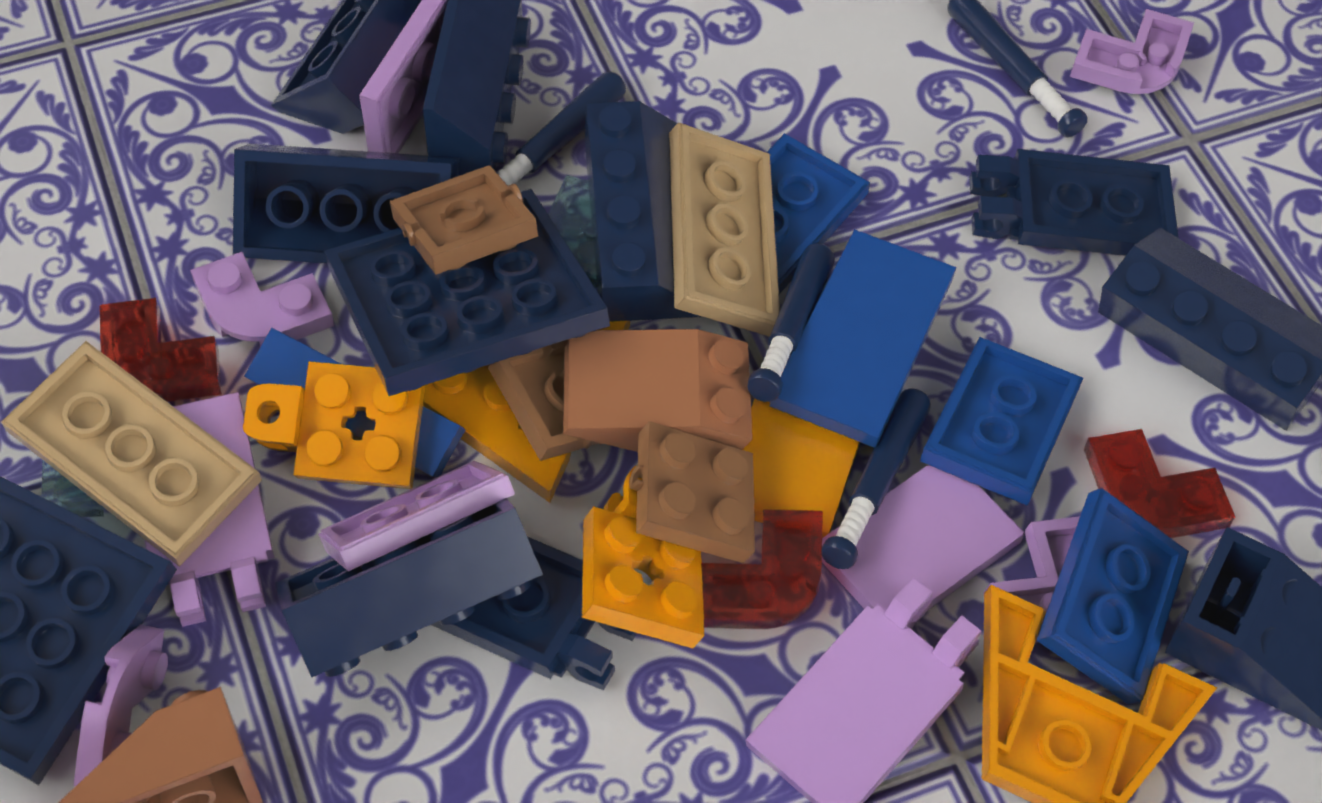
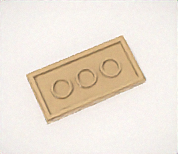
M678 122L669 133L675 309L770 336L780 312L770 154Z
M87 341L1 421L3 427L10 435L179 567L262 481L259 471Z

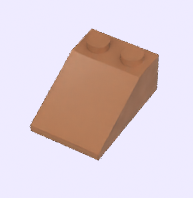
M700 329L596 330L578 338L565 340L563 434L638 452V433L650 421L742 450L752 440L751 396L747 388L750 376L748 342Z
M221 687L210 691L195 690L187 692L176 698L172 705L156 710L58 803H263L241 736Z

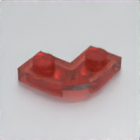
M156 298L99 305L101 352L166 402L222 395L219 348L215 336L162 342L160 309Z
M1142 429L1087 439L1083 450L1098 489L1103 488L1170 538L1220 530L1231 526L1235 519V514L1216 468L1161 477Z
M763 509L761 564L701 563L704 628L772 629L791 623L804 614L814 602L821 584L823 511Z

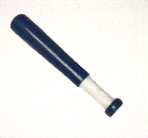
M978 0L949 1L947 10L950 16L1027 95H1033L1037 101H1040V104L1058 122L1057 128L1060 134L1067 138L1073 137L1085 127L1088 121L1086 113L1079 108L1072 109L1066 100L1047 82V75L1029 58Z
M611 71L601 74L536 135L519 148L515 153V159H512L497 174L509 186L514 183L516 184L529 172H535L555 153L585 130L586 103L618 102L625 95L626 85L623 79Z
M811 244L804 250L778 318L769 336V349L761 364V368L755 370L749 376L747 388L752 397L757 400L771 402L776 400L781 394L783 387L781 375L789 359V355L797 349L803 330L810 319L834 265V253L824 244Z
M910 388L900 394L876 448L873 449L863 473L850 496V507L845 514L841 526L838 528L837 534L829 537L822 546V557L832 567L845 570L855 564L858 557L856 547L858 540L865 530L871 515H875L878 512L891 483L930 411V399L923 391Z

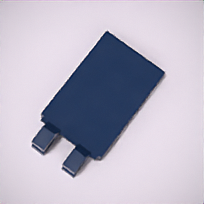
M1017 149L1014 158L1010 156L978 155L976 171H972L969 177L970 194L980 195L978 201L979 212H974L971 218L972 235L999 239L1010 234V239L1018 240L1020 245L1126 256L1135 244L1159 228L1179 238L1170 165ZM1007 192V197H998Z
M528 537V540L543 575L530 580L531 586L528 590L506 600H498L494 596L474 605L475 611L473 614L457 623L441 625L440 621L431 624L436 628L549 679L553 675L562 678L567 670L577 680L604 691L615 672V666L610 663L613 658L612 651L586 639L595 621L582 618L583 560ZM597 622L605 631L633 641L637 634Z

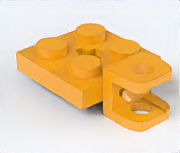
M309 361L305 389L302 386L283 384H260L249 389L243 431L266 448L277 451L296 452L293 475L298 479L412 489L425 385L416 390L388 396L375 367ZM365 410L366 417L376 422L374 430L364 431L362 440H353V432L345 428L348 418H354L357 411ZM280 412L278 419L270 423L271 417L275 413Z
M634 466L624 480L623 496L620 493L612 494L606 502L604 509L593 506L583 519L582 618L693 649L704 637L701 551L636 533L637 491L629 487L632 471L636 467ZM634 569H639L646 573L652 580V583L650 585L643 583L642 574Z

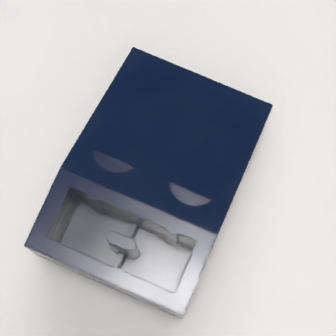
M1226 527L1203 569L1164 653L1322 731V587L1284 553Z

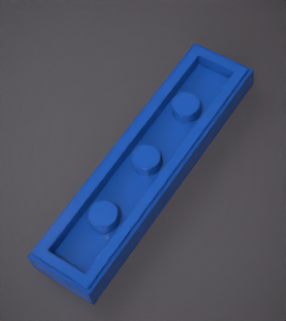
M271 328L244 377L258 385L283 384L302 386L305 389L309 361L332 364L341 363ZM423 406L415 468L433 478L439 477L463 436L465 429ZM362 410L357 411L354 418H348L345 428L350 429L354 436L362 439L364 431L374 430L376 422L368 419L366 411Z

